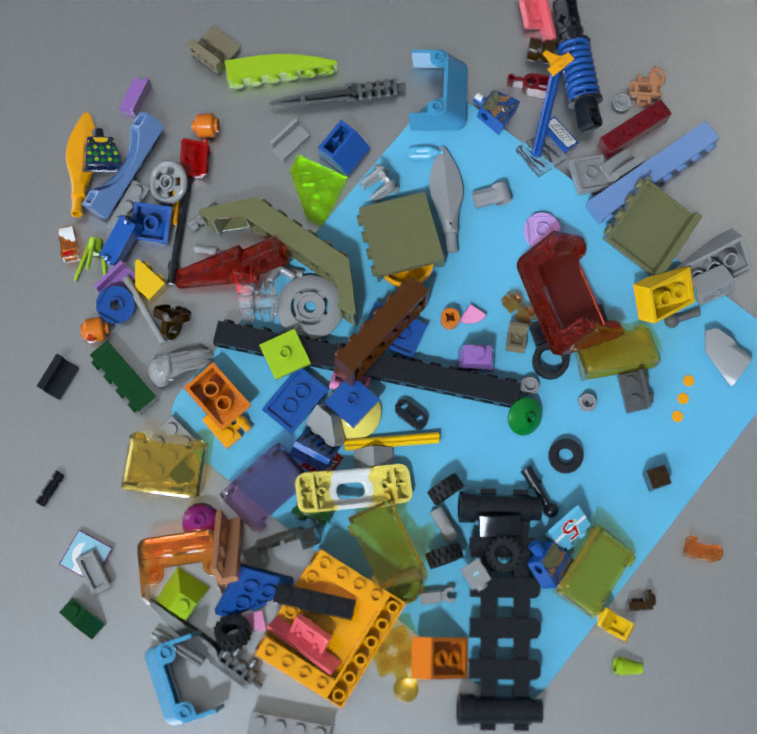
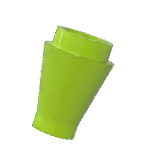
M623 656L613 659L612 671L618 676L643 673L644 666L642 662H637Z

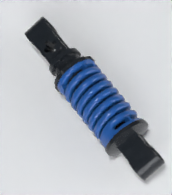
M555 0L552 6L555 12L558 37L560 39L556 44V50L559 56L569 52L574 58L573 61L562 69L568 108L575 110L579 130L583 134H588L602 126L598 104L603 101L598 79L596 78L597 73L595 72L594 59L592 58L591 40L587 35H583L584 30L581 26L577 0Z

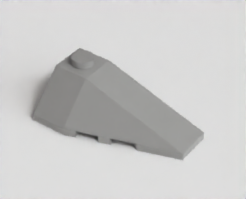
M731 228L714 237L674 270L688 266L691 269V276L695 277L715 267L724 265L732 276H736L750 269L752 265L743 236Z

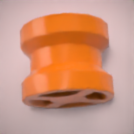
M454 308L445 309L440 319L443 328L452 330L458 326L460 321L459 312Z

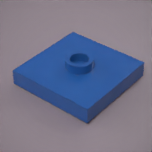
M343 381L324 403L354 429L380 399L360 381H357L353 386Z

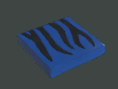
M308 426L295 441L293 447L328 465L341 449V446L331 447L324 442L325 439L313 433Z

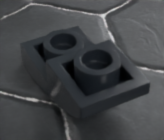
M520 514L478 516V536L521 535Z

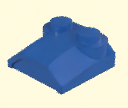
M134 202L133 219L144 225L136 240L168 244L173 207Z

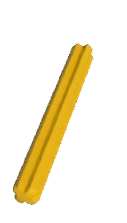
M439 432L348 439L345 440L344 449L349 451L369 446L397 447L433 444L440 442Z

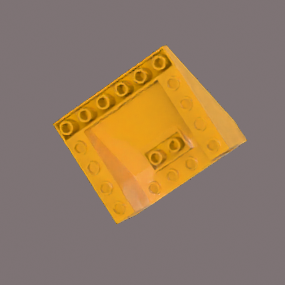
M318 547L294 586L356 600L352 620L349 621L283 605L274 619L279 616L290 625H293L295 618L299 614L305 616L332 636L326 651L341 661L340 666L331 675L268 629L257 644L255 655L342 709L407 603Z

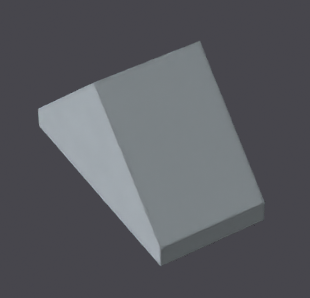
M369 446L355 449V469L394 464L393 447Z

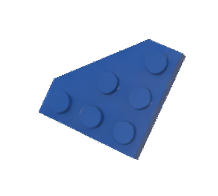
M240 563L239 581L228 583L214 609L215 614L226 617L227 614L231 616L232 613H236L237 616L251 609L254 611L266 606V602L274 599L277 583L292 586L294 583L293 577Z

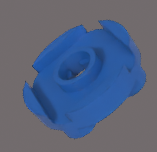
M109 286L103 289L97 296L96 311L108 323H122L128 320L134 312V299L131 293L121 286ZM117 299L120 308L112 310L110 302Z

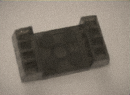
M294 527L258 539L254 546L242 551L249 566L270 562L267 549L280 546V541L284 540V543H289L300 539L303 550L321 543L320 527Z

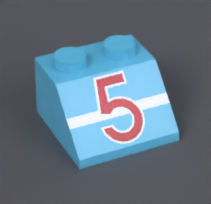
M577 505L549 529L544 536L549 542H555L567 552L575 545L572 541L577 537L581 540L589 533L587 528L591 524Z

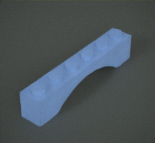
M139 112L130 126V145L121 168L109 181L92 188L81 205L97 217L107 219L113 213L116 203L123 197L126 187L133 181L136 171L143 165L146 155L151 152L154 142L161 136L164 125L150 113Z

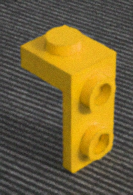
M608 607L602 610L597 618V625L626 643L636 626L634 623L617 615Z

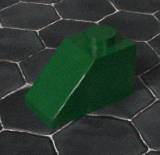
M72 597L59 611L65 619L91 640L106 625L75 597Z

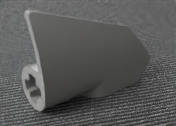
M718 328L706 330L705 352L728 385L733 386L753 357L736 346L737 343Z

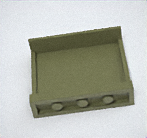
M649 175L645 178H640L634 186L636 189L625 198L624 202L626 204L615 213V220L605 228V235L602 240L647 274L653 276L667 271L703 216L698 212L691 213L654 185L650 181L652 177Z
M425 192L359 208V215H356L358 225L363 226L364 232H361L363 243L368 244V249H366L368 260L372 259L371 272L373 277H377L378 283L381 282V277L436 264L437 268L444 267V255Z

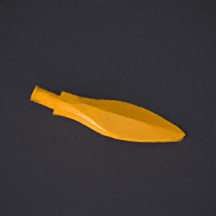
M88 112L83 113L75 125L66 149V163L72 187L71 215L74 217H81L83 215V206L81 204L86 198L88 186L94 172H83L82 170L84 144L87 137L93 136L92 130L95 129L92 117Z

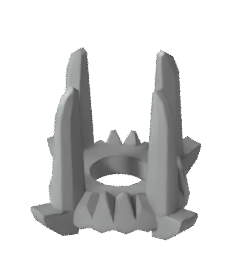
M379 164L373 165L376 169L360 183V187L364 186L363 189L365 190L382 179L381 182L384 185L369 197V199H373L372 202L380 201L392 192L397 194L399 189L398 184H395V181L391 180L387 174L389 171Z

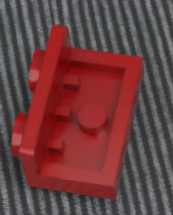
M183 138L181 140L180 164L185 169L187 177L201 179L208 173L209 163H207V156L210 153L208 139L204 138L202 141Z

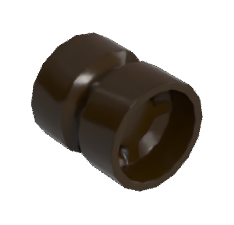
M530 37L526 61L537 62L541 60V63L549 64V61L542 53L548 50L554 54L556 41L546 39L542 42L541 38Z

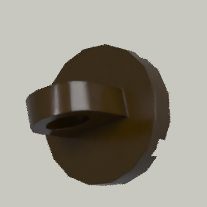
M163 304L154 307L153 316L162 320V336L173 340L179 334L181 323L191 320V311L182 306L171 308V305Z

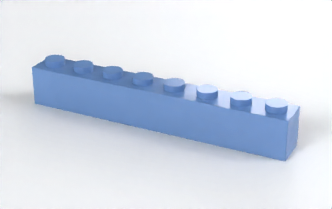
M704 121L588 201L585 208L598 224L604 221L606 223L614 218V214L626 204L624 202L625 198L636 189L634 186L640 178L650 175L652 177L650 181L658 187L660 182L664 181L665 183L670 180L676 171L680 173L687 168L689 162L692 161L694 163L702 157L701 154L705 151L707 153L711 152L716 147V142L719 139L718 135Z

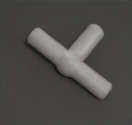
M283 252L277 263L273 265V270L267 278L268 283H274L279 273L290 279L295 278L296 273L284 267L289 257L288 253Z

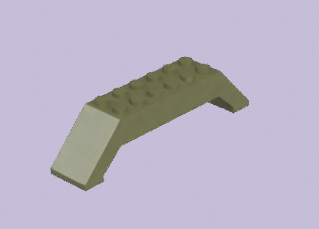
M257 197L201 208L199 214L205 226L218 235L225 231L249 228L319 276L331 282L338 289L340 302L337 307L340 317L355 327L359 324L352 269L349 256L344 251H337L325 239L323 241L320 240L314 231L310 229L308 231L305 230L300 222L295 219L290 220L285 212L280 209L275 210L272 208L271 203L265 199L260 200Z

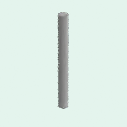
M124 277L122 279L158 342L163 344L167 341L166 338L162 336L159 326L130 277Z

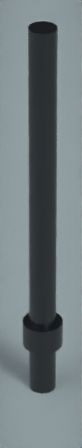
M187 177V189L181 199L171 261H169L167 268L169 270L167 284L169 285L175 284L176 272L179 271L180 263L178 261L192 177Z

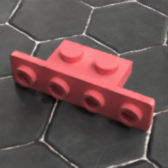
M519 0L525 29L540 30L543 42L546 39L555 40L556 31L549 0Z
M302 614L295 618L293 625H290L279 616L268 624L267 629L328 674L331 675L340 666L341 661L326 651L332 636Z

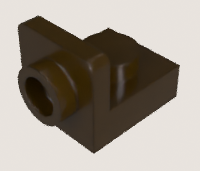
M652 589L644 591L645 602H643V598H632L631 602L626 603V612L653 610V606H656L655 594H652Z

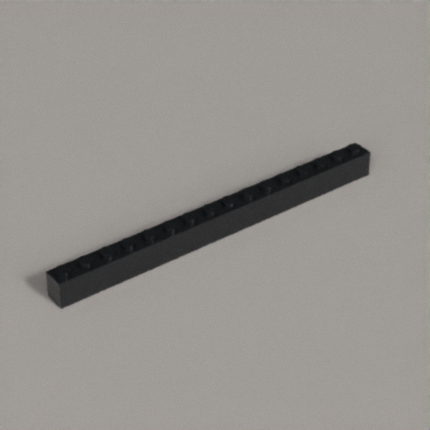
M218 320L213 344L215 347L264 357L259 345L286 333V331L276 333L267 327L257 329L248 323L238 325L232 320ZM298 335L311 362L310 367L335 371L334 355L340 347L344 348L346 344L336 343L334 345L329 344L324 339H317L315 341L310 340L308 336ZM385 353L363 375L370 377L372 380L511 408L518 400L521 383H517L516 379L506 378V380L498 379V376L493 374L483 376L474 370L464 372L455 366L445 368L441 367L439 363L430 362V364L422 363L420 359L411 358V360H406L401 355L393 354L392 356H387Z

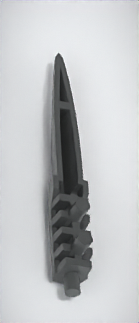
M385 79L381 82L377 80L373 83L369 81L366 84L347 83L342 87L322 89L271 101L269 105L310 104L341 100L355 102L398 96V91L406 90V84H396V79Z
M146 595L144 596L145 601L179 636L199 630L159 602ZM201 630V634L185 640L209 660L210 663L243 688L247 689L251 685L259 691L263 684L256 679L260 672L254 670L259 661L254 657L251 658L248 664L245 663L244 659L240 660L238 656L243 649L236 648L237 651L232 652L226 651V648L223 650L217 641H214Z

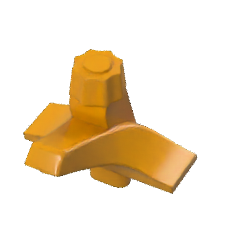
M548 50L542 53L549 61L550 66L547 70L552 76L556 75L574 60L569 52L561 56L555 55Z

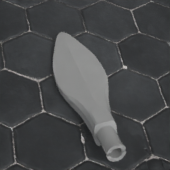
M442 146L439 150H443L444 154H439L435 157L430 173L429 190L442 223L443 235L446 238V253H457L458 215L463 197V185L460 173L446 148Z

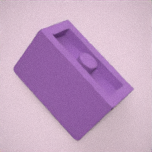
M134 77L119 107L120 112L135 118L137 117L152 88L149 78L145 77L143 81Z
M120 260L94 287L99 293L109 286H121L127 289L122 279L129 276L134 283L135 274Z

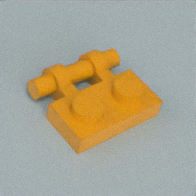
M242 415L236 419L237 423L232 426L230 424L223 431L208 416L202 419L227 450L242 438L238 433L241 428L246 433L252 429L248 423L249 420Z

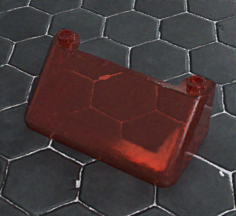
M555 230L518 259L517 270L551 352L554 355L565 356L615 340L625 332L619 321L610 320L606 323L579 263V260L583 258L587 250L583 237Z

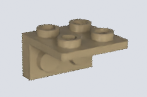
M214 26L207 31L200 41L196 42L191 39L187 44L190 54L217 74L225 67V60H231L240 50L239 44Z

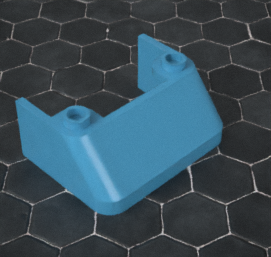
M412 50L413 68H444L443 99L431 101L428 104L427 113H409L410 130L463 129L466 125L467 65L444 50Z
M200 630L148 648L145 652V660L164 719L172 725L200 719L217 713L225 707L223 703L196 712L192 703L182 702L170 666V662L177 655L174 644L201 634Z

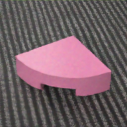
M470 304L460 322L465 324L481 322L486 317V314Z
M263 611L243 615L248 620L252 629L266 631Z

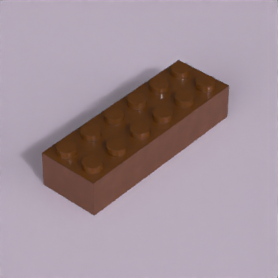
M412 276L407 281L404 280L399 285L398 291L395 294L389 295L386 299V304L382 308L378 307L373 313V317L362 324L361 330L357 334L351 335L347 341L348 344L344 348L340 347L334 355V372L349 385L353 386L427 307L429 289Z

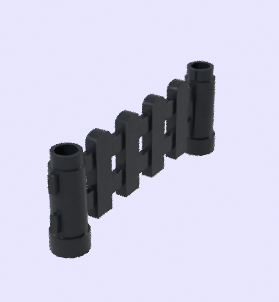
M481 488V494H476L474 491H459L458 494L459 523H475L478 521V516L520 514L521 535H513L511 538L517 541L522 549L521 562L513 570V578L496 577V571L492 570L486 563L485 550L487 545L497 537H469V557H480V562L491 580L487 582L489 586L479 592L477 588L472 591L469 587V597L480 598V617H469V638H480V658H469V679H480V696H475L474 693L457 694L456 721L458 727L480 725V730L496 731V725H513V731H529L531 724L543 723L544 708L542 699H531L529 697V680H537L541 675V665L538 660L529 659V639H536L541 633L540 622L537 619L529 618V599L539 596L541 586L536 578H529L528 560L533 554L528 545L533 540H536V538H528V522L531 520L541 521L543 504L541 497H531V495H528V489H513V494H496V489ZM500 546L497 548L495 556L496 558H511L512 553L508 547ZM496 598H513V618H496ZM496 638L513 639V659H496ZM496 679L513 680V696H496Z

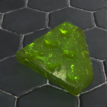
M297 155L290 169L292 180L306 219L318 226H322L334 209L348 181V177Z

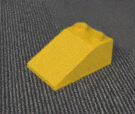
M688 266L646 277L633 284L639 320L655 324L695 302L691 269Z

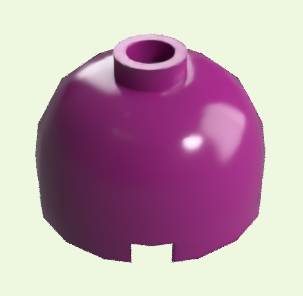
M196 503L189 506L182 517V528L185 534L190 539L198 542H207L213 539L217 510L207 503Z

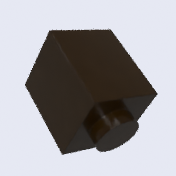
M665 465L647 470L642 474L649 492L666 487L672 483Z

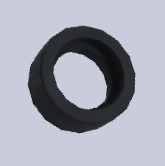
M553 341L545 342L538 346L532 358V366L536 374L548 380L557 379L562 376L570 362L569 353L566 348L560 343ZM555 350L560 354L562 364L558 370L550 372L541 367L539 359L544 351Z

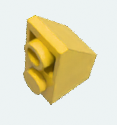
M137 259L135 261V287L144 298L153 304L167 289L166 279L159 273L155 275L151 271L153 268L146 261L142 263Z

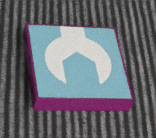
M78 530L59 565L84 578L75 559L94 550L102 567H104L114 548Z

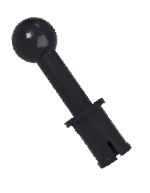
M531 465L525 467L520 472L527 481L528 488H533L537 496L542 498L544 515L548 518L556 517L559 512L558 506L549 501L540 486L542 480H539Z

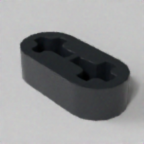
M400 400L396 403L395 413L399 418L416 430L426 427L428 419L425 413L407 400ZM407 405V411L410 412V415L406 412L400 413L399 406ZM412 415H414L417 418H419L420 416L423 417V424L419 423L418 425H416L415 419L412 417Z

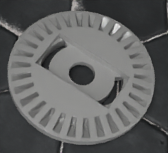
M306 275L290 281L282 289L277 300V316L282 327L287 332L295 329L297 335L308 336L310 340L321 339L332 333L341 321L337 307L340 302L338 289L325 278L315 275ZM323 299H327L329 304L327 315H324L325 303ZM293 300H296L294 305L296 313L295 317H293L291 312V304ZM308 302H312L316 306L315 311L312 313H307L304 310V306Z

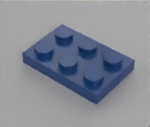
M375 301L367 320L369 321L373 317V313L378 307L382 308L384 305ZM415 319L388 350L411 360L428 324Z
M302 368L289 376L263 407L262 411L290 434H293L327 394L329 389Z

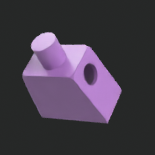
M464 345L458 350V368L460 370L494 371L493 347L490 345Z

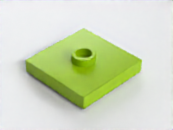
M295 329L259 345L275 380L311 365Z

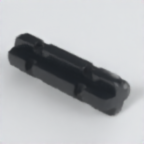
M57 470L51 475V480L49 479L41 491L42 494L38 495L35 500L42 507L46 506L49 501L47 499L51 498L59 486L58 482H61L64 478V475Z

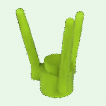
M97 237L88 238V244L85 245V251L74 277L75 281L79 278L87 255L86 270H89L92 257L98 256L103 249L102 239ZM101 256L103 274L106 275L107 265L103 256Z

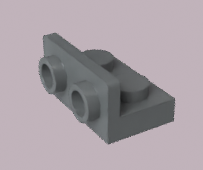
M643 369L617 376L626 414L647 410L652 406L654 402L653 395L648 391L649 379Z

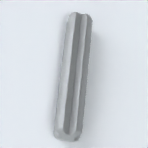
M155 628L151 634V637L160 643L175 639L159 628ZM181 642L174 644L177 654L196 666L202 665L205 660L202 655Z

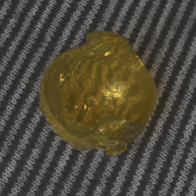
M411 569L399 570L395 575L391 574L389 583H391L390 593L407 604L415 602L419 594H423L425 588L421 577Z

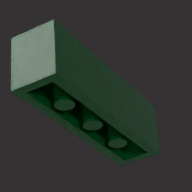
M108 340L90 354L93 359L91 361L93 366L98 371L102 369L105 372V375H103L105 380L110 385L114 383L118 387L115 391L122 399L126 397L130 401L127 405L134 413L138 411L142 415L159 401L156 395Z

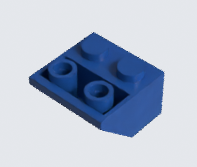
M340 120L319 145L318 154L348 177L371 148L355 129Z

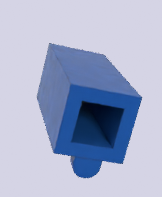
M120 215L99 255L103 256L105 262L113 266L120 260L124 262L144 225L130 216Z

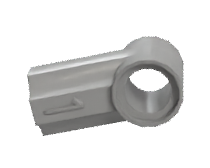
M499 182L492 185L491 188L472 192L473 203L476 209L494 204L501 206L512 201L507 182Z

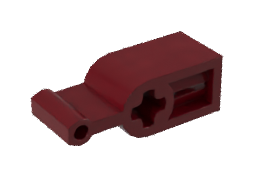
M529 73L523 78L517 77L514 74H508L506 86L508 88H522L523 93L528 96L545 98L550 76Z

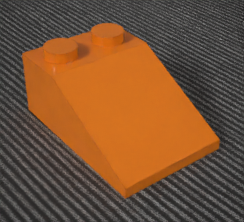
M214 362L183 387L221 431L252 406Z
M412 637L411 679H467L468 638Z

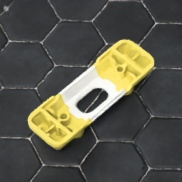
M403 464L302 473L295 480L298 507L304 513L400 504L408 502L412 497L410 473ZM359 482L365 489L364 495L358 498L342 499L337 494L338 485Z

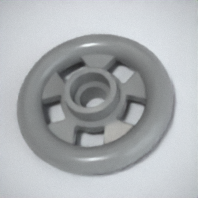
M165 160L157 164L149 178V188L153 198L164 205L178 202L184 196L188 185L185 169L181 164L173 160ZM169 168L175 169L174 174L168 173ZM159 173H163V175L158 180L157 177ZM180 177V185L177 186V178ZM159 187H161L162 190H164L162 194H160L157 190ZM174 190L175 195L170 197L169 192Z

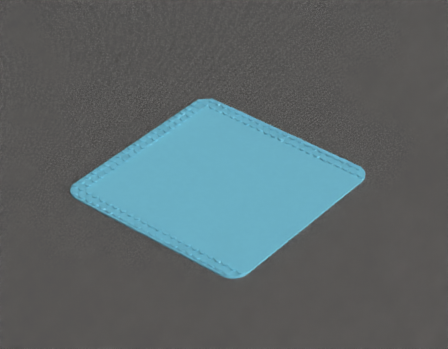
M467 102L466 125L463 129L410 130V124H408L376 161L375 164L384 166L389 171L387 174L391 180L398 184L397 194L392 192L377 202H372L373 199H369L372 194L384 185L381 182L382 179H380L365 190L363 189L364 186L360 187L362 180L376 169L372 166L316 232L317 238L322 241L324 239L329 241L334 249L337 251L342 250L349 256L359 322L355 327L341 318L336 329L321 339L327 340L329 344L343 343L347 345L351 335L357 334L361 330L360 327L367 320L375 301L385 305L389 295L395 294L398 291L397 286L390 284L383 277H381V282L378 283L377 277L372 276L370 266L373 265L372 259L368 260L366 249H368V244L363 243L361 232H364L363 226L358 225L356 216L359 215V208L425 192L445 261L444 267L437 268L436 264H434L430 276L421 283L429 289L427 307L416 319L428 324L413 358L420 359L422 363L430 364V362L439 363L441 367L449 368V366L458 367V350L464 345L492 346L494 349V371L477 372L483 376L493 374L498 376V379L506 380V378L516 379L517 383H521L522 379L527 376L535 377L539 382L537 393L529 396L525 395L520 389L518 400L529 397L535 399L540 404L542 419L538 428L529 435L521 436L514 433L508 425L510 408L371 379L369 389L380 399L381 420L376 430L367 438L439 432L440 442L393 447L394 464L405 465L410 473L412 497L408 502L334 510L331 523H326L325 526L315 524L312 519L307 518L306 521L295 519V515L291 513L292 508L298 505L295 480L300 474L309 473L308 470L301 466L308 455L293 446L295 441L308 427L306 421L311 413L297 430L290 434L262 411L263 407L291 374L275 380L265 357L219 347L213 352L214 357L211 360H214V364L252 405L241 414L249 420L248 423L252 429L246 433L241 428L238 433L242 438L228 450L202 421L207 416L206 413L189 396L184 388L179 392L173 403L171 416H174L200 442L193 452L315 552L320 547L407 603L397 619L419 637L468 638V677L469 658H480V638H469V617H480V598L469 597V585L459 570L478 558L480 560V557H469V537L480 536H478V521L475 523L458 522L459 491H474L476 494H481V488L496 489V494H513V489H528V495L538 497L533 488H528L529 485L520 472L525 467L531 465L539 480H542L540 486L549 501L558 506L559 512L554 518H548L542 512L541 521L531 520L528 522V538H536L540 543L549 542L544 534L577 505L591 524L587 528L589 533L581 540L577 537L572 541L575 545L566 552L574 560L558 587L548 589L541 587L539 596L529 599V618L537 619L541 625L540 636L536 639H529V659L538 660L541 665L540 677L537 680H529V697L534 699L546 689L595 625L599 613L612 603L756 415L757 319L726 295L700 306L696 301L697 292L694 289L695 302L674 314L679 315L699 309L701 316L679 322V325L675 328H668L664 323V319L655 324L639 320L633 284L646 277H650V275L602 240L605 235V228L608 224H612L615 218L607 223L604 221L598 224L585 208L588 201L594 197L593 195L585 194L578 196L572 179L544 158L540 157L538 159L533 157L529 153H532V149L505 129L502 130L500 135L496 134L477 117L479 109ZM426 104L418 113H427L428 104ZM431 146L438 150L442 146L445 147L460 173L463 197L458 215L457 253H446V238L443 235L442 223L430 195V173L435 157L430 160H410V147ZM522 148L529 157L540 162L545 170L540 165L532 162L541 173L533 169L518 149ZM499 182H507L512 199L510 203L501 206L494 204L476 209L473 203L472 192L491 188L492 185ZM539 212L551 214L559 221L561 226V236L558 242L553 247L545 250L531 247L523 235L524 224L527 219ZM675 258L666 272L674 270L682 262ZM295 259L287 266L304 271V276H319ZM280 274L238 325L248 323L257 329L267 327L276 333L286 331L277 316V300L282 289L294 279ZM323 299L325 303L324 315H327L329 304L327 299ZM293 300L291 304V312L293 317L296 316L294 308L296 300ZM308 302L304 306V310L307 313H312L316 309L315 304L312 302ZM470 304L486 314V317L481 322L474 324H465L459 321L458 326L452 330L443 328L440 322L441 314L447 308L456 309L460 314V319ZM602 304L608 319L607 324L553 341L560 343L569 353L570 362L565 373L559 378L552 380L544 379L537 375L532 366V358L538 346L535 347L529 328ZM510 321L529 325L524 354L505 351ZM718 328L737 343L736 346L753 357L733 386L728 385L705 352L706 330ZM388 349L384 352L387 356L397 354ZM546 350L540 355V365L544 370L552 372L560 368L562 358L555 350ZM208 366L201 367V368L195 373V375L189 380V382H190L191 380H193L198 374H200V373H201L205 368H207ZM310 366L304 367V370L329 389L327 394L318 403L325 404L324 402L328 396L335 390L329 388L333 371ZM643 369L644 373L648 376L649 384L647 387L648 391L653 395L654 402L647 410L626 414L617 376ZM686 375H691L694 378L692 386L684 385L683 378ZM584 393H590L595 396L597 403L593 411L584 412L580 409L578 399ZM680 393L688 395L689 401L686 404L678 402L677 397ZM400 400H407L420 409L427 416L426 427L416 430L404 422L395 413L396 403ZM407 405L399 406L400 413L406 412L410 415V412L407 411ZM674 411L682 412V421H673L672 413ZM412 415V417L415 419L416 425H418L419 423L423 424V417L420 416L419 418H417L414 415ZM234 420V421L231 423L232 426L235 425V424L237 423V421ZM560 439L576 441L583 451L581 466L569 474L556 471L548 460L550 447ZM343 444L338 454L344 458L335 471L355 469L354 450L346 451ZM562 449L558 454L559 460L563 463H570L573 460V453L569 449ZM665 465L672 483L666 487L649 492L642 474L647 470ZM456 473L464 487L436 506L427 492L446 477ZM359 482L340 484L337 487V494L342 499L362 497L365 493L364 486ZM439 507L443 508L450 524H452L457 533L456 539L451 543L444 540L430 515L432 511ZM459 542L464 555L463 558L444 566L430 569L425 556L426 553L448 544ZM511 558L496 559L501 563H507ZM529 568V578H536ZM513 570L507 573L496 571V577L513 578ZM446 588H454V591L447 592L449 599L455 598L454 602L448 603L442 600L438 604L421 605V591L440 589V592H443ZM496 598V618H513V598ZM496 638V659H513V639ZM472 679L480 686V679ZM496 679V696H513V680Z

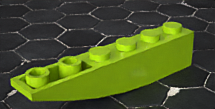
M268 54L225 60L229 88L240 89L248 85L259 86L267 82L278 83L280 80L286 79L292 81L305 76L312 78L318 74L330 75L338 72L336 60L300 54Z

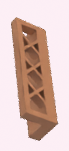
M222 509L216 511L211 571L220 585L239 581L243 520L241 516L228 520Z

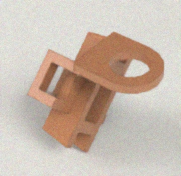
M654 66L649 72L648 77H641V73H638L636 81L629 82V97L636 98L635 106L649 107L651 99H660L662 97L660 88L666 81L664 72L659 67Z

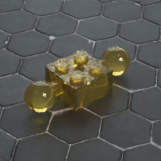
M405 625L389 631L373 658L380 677L394 673L396 682L393 686V694L395 698L402 703H410L416 699L419 688L416 681L407 676L405 668L410 667L412 664V644ZM390 645L398 648L395 657L387 654Z

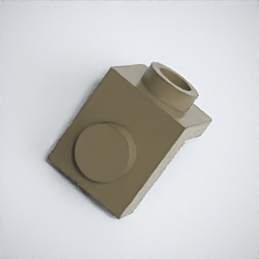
M509 322L505 351L525 353L528 324Z

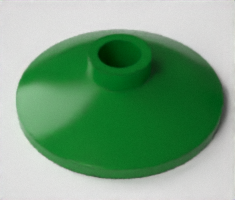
M529 397L517 400L511 406L508 413L510 429L521 436L533 433L540 425L542 419L540 404L535 399Z

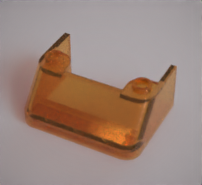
M204 529L142 539L138 543L137 554L141 598L146 605H151L149 585L158 584L163 580L164 568L202 562L204 572L207 575L214 576L211 571L214 532L212 530ZM217 581L218 588L220 592L223 594V592L225 591V584L220 585Z

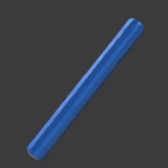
M560 71L554 76L550 74L531 153L533 157L540 158L542 155L561 75Z

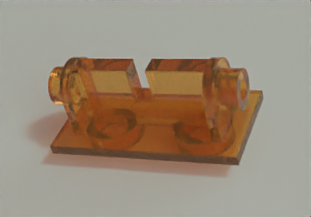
M508 291L509 297L505 295L501 299L502 305L510 314L515 310L518 311L514 316L518 322L526 323L530 326L532 324L531 319H538L535 316V310L529 305L526 306L522 302L523 298L516 291L514 293Z

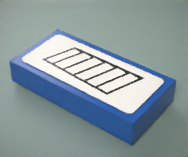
M555 116L550 118L547 135L564 153L576 147L579 142Z

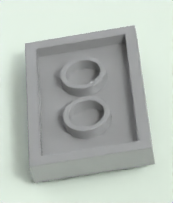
M171 416L132 456V459L160 485L200 442L174 416Z

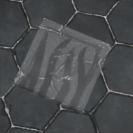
M547 134L540 158L531 155L535 136L519 145L515 150L538 178L567 159V156Z

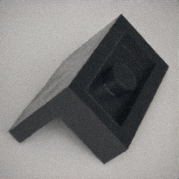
M56 353L37 387L52 397L61 400L78 373L79 367Z

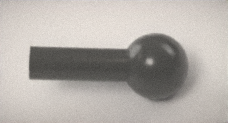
M699 309L679 315L672 314L664 319V323L668 328H675L679 325V322L699 317L701 314Z

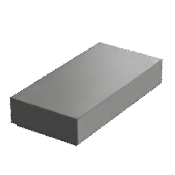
M94 550L75 559L92 595L111 586Z

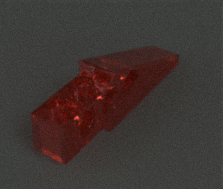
M276 236L245 249H242L240 245H236L177 270L174 285L178 289L259 282V275L287 264L288 250Z

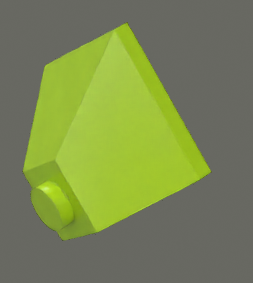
M177 567L156 600L185 621H189L210 590V587L180 567Z

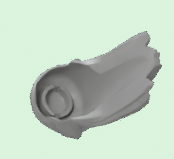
M196 343L175 349L167 354L155 355L148 365L149 379L158 387L165 386L170 381L176 380L177 376L183 372L210 365L214 362V360H211L214 357L213 350L208 349L204 344Z

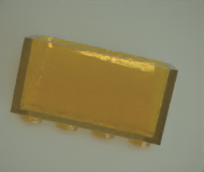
M645 325L636 326L634 330L630 331L619 329L613 334L602 332L596 334V337L591 338L588 335L580 336L577 338L578 341H575L573 344L581 381L635 372L639 369H652L662 362L650 328H645Z

